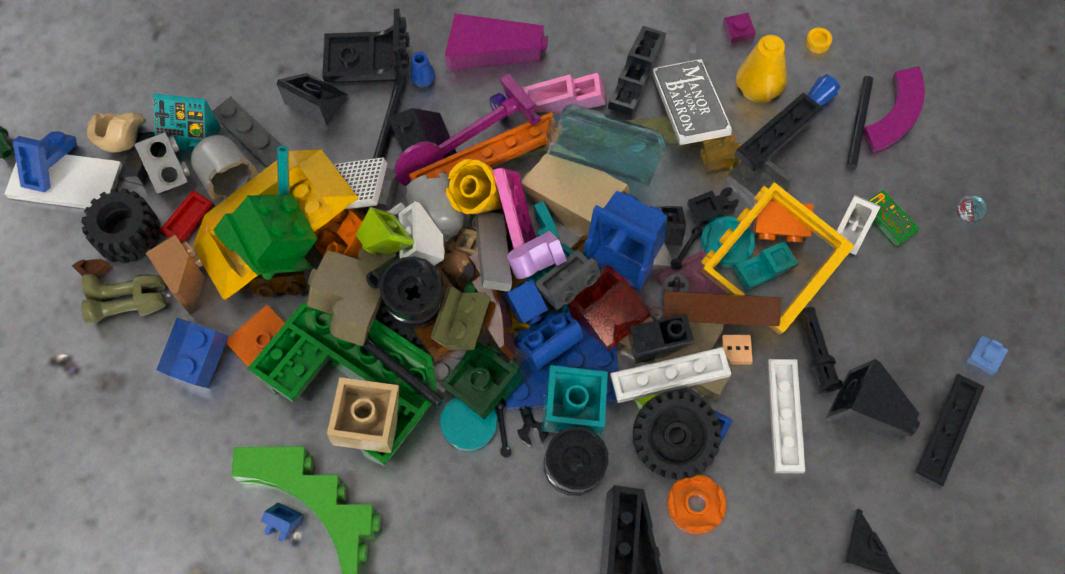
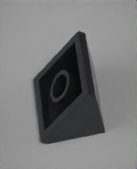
M308 73L278 79L277 87L286 105L326 126L348 96L347 93Z

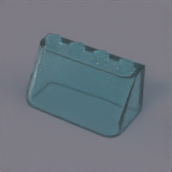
M575 104L568 105L553 114L546 130V154L645 185L650 184L665 150L664 137L659 131Z

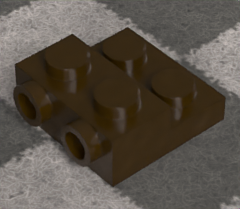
M309 251L305 256L307 261L309 259ZM310 270L275 273L270 280H266L262 275H258L249 283L253 295L263 298H269L273 293L283 292L295 296L300 294L301 291H308Z

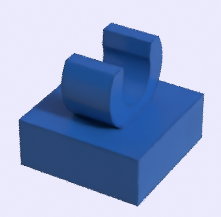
M277 502L264 511L261 522L267 524L265 534L269 536L277 529L281 532L279 541L283 542L290 536L291 531L300 525L303 514Z

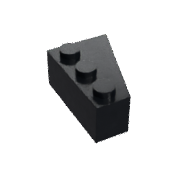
M614 485L607 492L600 574H663L659 559L661 556L659 548L656 547L652 531L653 524L644 489Z

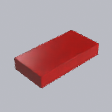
M192 190L159 231L167 238L176 235L181 243L188 241L201 225L204 215L216 206L212 201Z

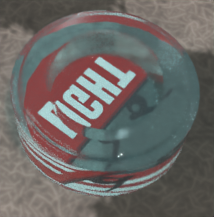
M976 195L963 197L957 205L958 216L967 223L980 221L987 212L985 201Z

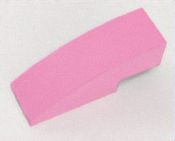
M599 73L573 79L571 74L522 88L536 103L537 108L533 110L538 113L576 111L607 104L604 82Z

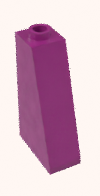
M455 13L445 51L447 70L540 61L542 51L546 52L548 45V36H544V25Z

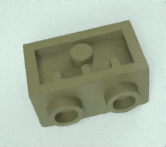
M447 287L431 339L448 350H474L491 297L484 292L462 293L455 287Z

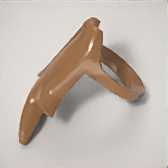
M451 242L447 246L450 253L445 252L444 260L436 264L435 267L450 275L458 287L465 289L467 282L462 283L459 279V276L464 271V266L472 263L474 266V274L469 281H474L481 275L469 255L456 250V243Z

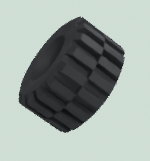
M124 188L120 192L117 189H111L109 194L103 192L99 194L101 196L99 199L96 200L94 198L90 202L92 204L91 207H86L84 210L87 216L82 217L81 223L84 225L82 231L86 236L85 238L104 258L107 257L113 262L118 260L120 263H126L127 259L135 261L138 260V255L145 256L146 250L148 248L152 249L155 246L153 240L159 238L157 230L160 229V223L157 221L158 217L137 192L132 191L130 193L128 189ZM132 218L127 228L121 232L111 234L113 227L119 221Z

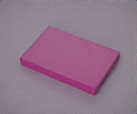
M498 168L493 170L513 248L515 249L535 239L536 236L519 172Z

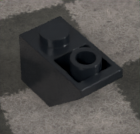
M687 314L629 326L628 339L635 364L664 358L694 343Z

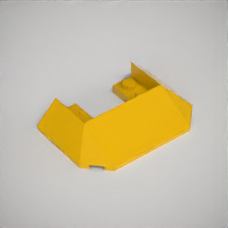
M322 149L289 151L290 195H294L312 230L315 232L359 198ZM277 160L203 217L193 249L224 300L228 299L258 275L250 269L235 251H230L213 230L222 217L227 213H233L248 195H278Z

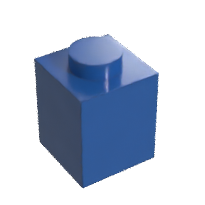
M532 279L510 289V292L506 291L503 293L518 323L527 322L528 326L543 318L541 313L548 310Z

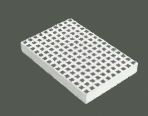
M384 158L333 164L359 198L345 209L376 206L378 204L387 168V162Z

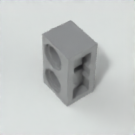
M166 132L134 144L157 194L188 182L186 177L191 174L185 161L179 162L175 152L179 151V147L174 136L168 137ZM156 142H162L167 149L166 154L161 158H157L151 153V146ZM166 167H173L177 170L178 177L174 182H167L163 179L162 171Z

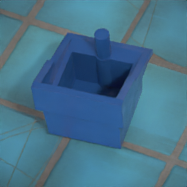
M616 191L604 208L595 205L593 208L583 255L588 260L594 258L601 272L641 292L653 273L654 260L665 242L667 215L655 206L649 207L639 202L632 194H623Z

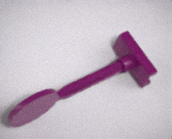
M507 74L500 81L508 99L503 101L500 107L440 145L425 141L408 147L401 153L395 163L394 173L396 179L402 185L407 186L411 182L410 173L444 159L443 156L451 150L457 148L505 116H511L517 111L532 126L536 125L541 121L539 115L533 110L537 108L536 103Z

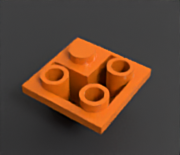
M357 208L344 209L315 231L317 240L313 245L323 256L326 251H333L358 259L362 243L357 238L356 233L366 214Z

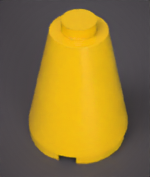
M775 35L762 37L738 68L735 78L736 85L747 99L758 103H767L783 94L787 85L785 44L780 37Z
M466 159L453 167L448 176L450 182L449 188L446 187V195L451 206L456 211L474 215L503 208L493 169L481 160Z

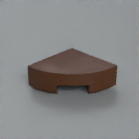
M83 259L72 265L81 276L94 274L99 280L113 268L102 259Z

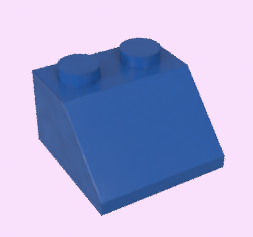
M176 318L156 370L187 383L209 388L229 335Z

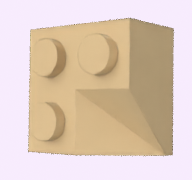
M339 377L327 436L332 445L391 453L397 426L399 385Z

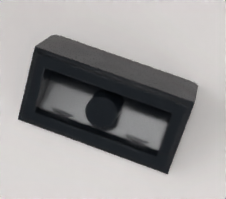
M155 132L138 133L136 143L156 136ZM156 142L151 146V153L155 157L160 150V142ZM134 145L118 178L144 185L148 173Z

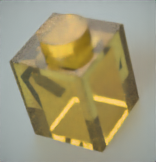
M733 133L729 136L702 141L700 156L706 175L733 170L738 165L740 159L734 154L741 144L739 142L736 143Z

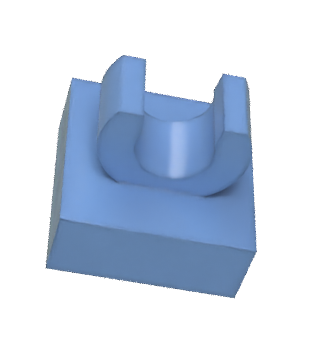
M982 335L976 342L967 362L993 376L1000 367L1008 349L1004 348L1000 342L994 339L990 340Z

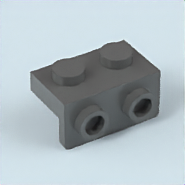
M577 250L566 258V262L554 267L534 284L539 293L558 310L564 304L570 303L583 289L592 286L601 276L598 263L594 258L588 260Z

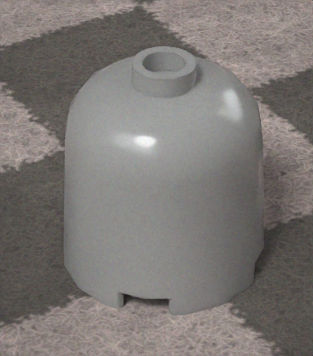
M213 135L206 137L195 146L191 154L192 168L213 200L223 199L224 201L257 176V170L237 143L227 136Z
M439 173L440 178L430 179L427 178V175H423L407 185V194L405 195L407 204L409 206L414 201L419 202L443 234V242H447L462 229L464 214L456 211L451 206L446 195V187L449 188L450 182L448 174Z

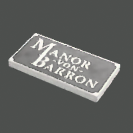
M702 59L652 68V76L679 145L731 135V125Z

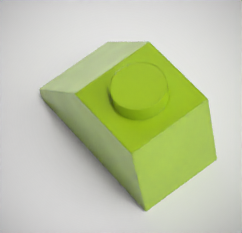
M370 207L356 233L357 238L362 243V248L374 255L381 253L389 256L412 246L414 243L412 237L394 214Z

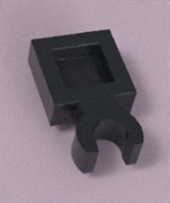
M731 187L723 189L718 196H715L713 191H709L688 200L687 206L699 227L723 216V209L733 210L738 206V199L728 201L725 198L732 194Z

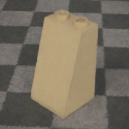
M555 146L541 158L539 163L521 181L523 191L528 200L535 205L544 201L551 217L580 238L589 234L595 205L604 208L616 191L630 194L628 184Z

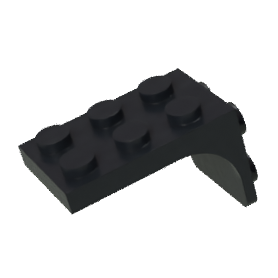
M394 9L393 26L383 31L324 33L322 70L324 82L392 80L399 76L405 77V69H409V55L406 53V48L410 47L409 32H406V17H401L400 9Z

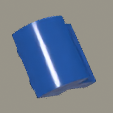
M553 310L545 314L541 320L528 329L522 330L514 338L515 351L527 360L532 370L537 372L583 339V332L579 323L563 311L560 314Z

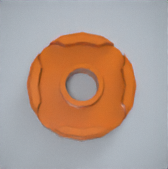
M697 474L692 478L678 480L672 486L667 496L666 508L669 518L677 528L688 534L701 535L711 532L721 523L726 513L727 501L719 485L712 481L711 478ZM691 497L701 498L704 501V509L700 512L691 510L688 500Z

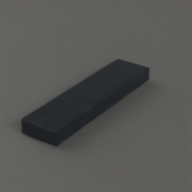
M803 92L743 143L734 155L755 172L820 115L823 107Z
M958 373L954 376L912 474L913 476L939 489L944 486L985 386Z

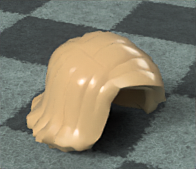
M134 112L123 114L96 113L87 122V137L89 142L106 152L126 151L131 149L136 143L138 128L143 123H146V119L141 113Z

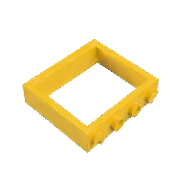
M774 182L769 189L763 186L754 197L757 204L752 210L748 207L743 210L736 219L740 222L738 227L734 231L729 228L719 240L723 244L716 253L712 249L701 261L705 266L700 272L727 294L745 295L714 270V268L771 199L834 248L832 253L780 315V326H768L780 335L786 331L854 248V245Z

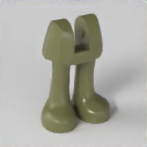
M94 274L82 276V289L86 299L82 301L81 309L83 319L88 325L98 323L105 317L126 311L137 310L141 316H145L166 306L165 296L160 293H153L165 289V282L160 275L141 274L135 276L134 280L114 284H104ZM133 294V298L101 302L104 299Z

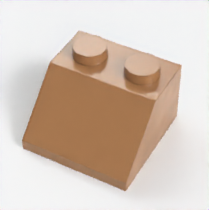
M173 235L146 252L171 293L191 315L196 310L205 276L199 269L203 264L187 241L181 243L176 235Z

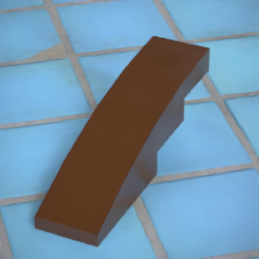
M476 251L469 257L480 273L479 254ZM479 276L472 283L478 292H484L491 297L483 322L498 347L512 360L516 357L514 329L509 306L503 296L504 292L482 288L481 276Z
M665 291L663 319L687 314L689 322L780 326L782 298L726 293Z

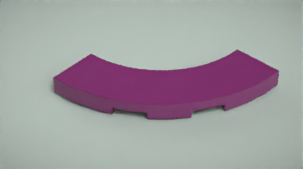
M919 66L894 73L893 79L896 86L894 107L880 121L865 126L864 135L872 153L881 151L898 142L913 127L919 117L925 96L924 79Z

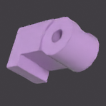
M550 231L515 248L507 255L514 276L517 279L527 278L538 270L540 271L553 264L558 266L567 261L559 239Z

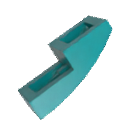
M784 241L762 250L756 257L736 264L733 270L747 292L785 274L799 263Z

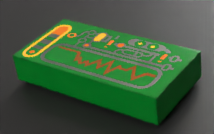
M884 190L868 200L881 206L873 222L896 247L920 230Z

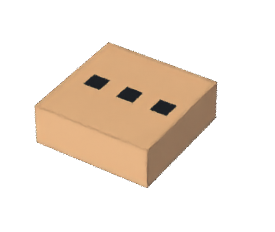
M722 335L721 344L731 364L751 365L753 362L751 335Z

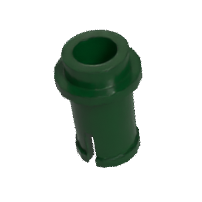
M0 126V158L9 159L15 155L14 148L8 138L9 133L7 129Z

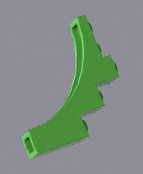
M304 446L234 447L231 476L236 481L278 489L302 501L314 511L327 528L337 550L342 574H362V562H366L368 556L367 543H363V540H375V533L380 531L381 515L376 513V509L372 504L342 505V502H346L347 485L343 484L338 475H309L314 470V458Z

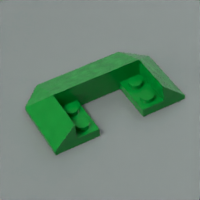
M307 302L302 303L248 366V371L275 395L280 393L293 403L327 362L351 379L399 385L397 426L392 452L386 453L360 449L365 458L385 466L432 404L362 346L334 337L329 329L332 314L307 306ZM374 319L368 337L437 393L432 356Z

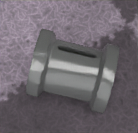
M672 273L665 279L662 291L663 300L665 291H673V287H677L678 292H688L689 281L683 274Z

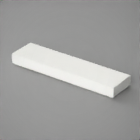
M723 347L610 373L617 403L731 376Z
M768 359L767 369L774 473H804L805 459L797 359Z

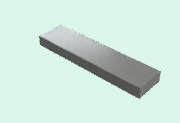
M489 211L478 213L475 216L481 286L482 288L510 292L512 278L510 263L507 259L508 246L504 214Z

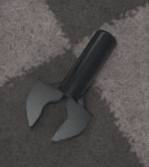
M519 408L524 423L522 429L517 430L520 441L532 447L528 436L530 427H532L533 430L539 433L542 444L547 435V432L542 431V422L539 423L534 420L531 408Z

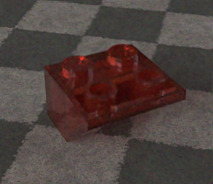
M607 265L600 270L601 276L592 286L586 287L578 293L567 306L571 317L609 351L629 334V326L641 324L650 316V312L629 282Z

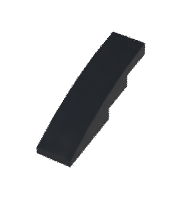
M642 26L628 53L626 64L609 100V110L632 117L666 37L665 32Z

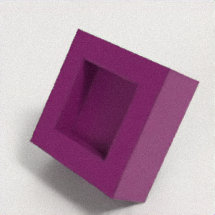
M749 13L724 18L723 25L730 44L755 38L756 31Z

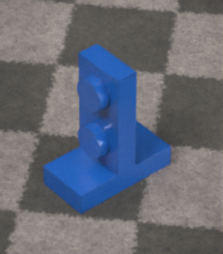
M52 131L41 140L22 136L15 138L13 146L20 186L44 193L49 190L51 185L48 169L77 146L76 136L67 135L60 131Z

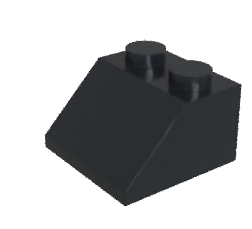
M411 108L388 116L400 153L418 142L429 141L440 145L450 138L442 116L438 112ZM456 149L445 154L443 158L456 154Z

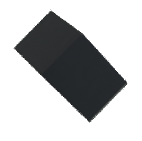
M656 205L657 208L667 215L665 245L682 246L686 231L683 207Z

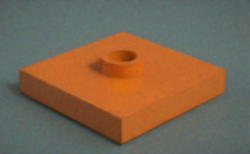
M266 305L227 339L226 344L248 367L285 323Z

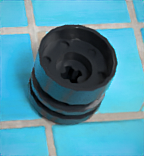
M416 256L402 257L392 262L383 272L380 281V292L386 309L394 321L401 326L413 329L423 328L437 319L444 298V290L441 277L434 265L426 259ZM416 294H419V299L413 298L412 301H410L409 296L415 297Z
M570 427L560 431L551 439L544 456L543 471L548 483L557 492L567 496H581L591 492L605 475L609 465L608 450L604 441L594 431L584 427ZM572 458H576L577 464L582 465L578 466L576 471L571 470V465L567 463L571 462Z

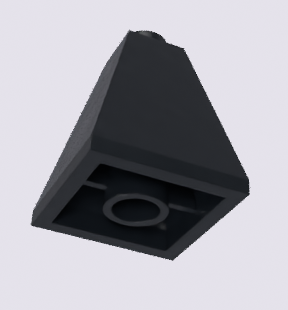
M876 359L848 371L843 387L840 388L826 419L833 422L897 437L904 435L912 436L920 425V422L917 420L919 412L881 362Z

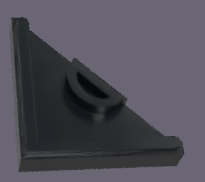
M856 509L843 564L873 574H901L887 555L888 552L876 532H873L863 516V511Z

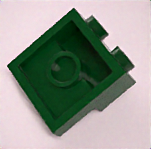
M477 341L474 350H469L441 383V386L485 420L502 398L505 401L510 398L524 378L520 374L522 368L514 361L508 359L505 362L500 358L501 352L494 346L488 344L485 347Z

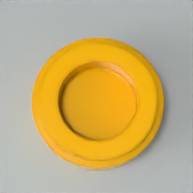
M813 28L807 34L805 40L806 47L813 53H824L830 48L832 35L824 28Z

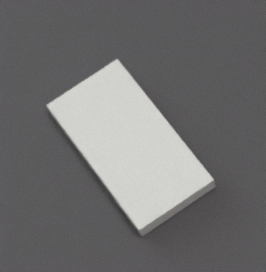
M66 154L48 169L51 188L44 193L20 186L16 163L4 195L8 199L86 209V207H91L92 204L90 202L94 198L97 200L101 197L99 194L103 192L109 194L111 189H116L119 181L118 176L123 168V164L120 161Z

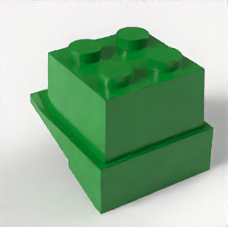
M293 194L248 195L233 213L225 214L213 230L230 251H235L256 275H262L266 280H270L275 273L307 271L313 268L305 259V256L317 240V237Z

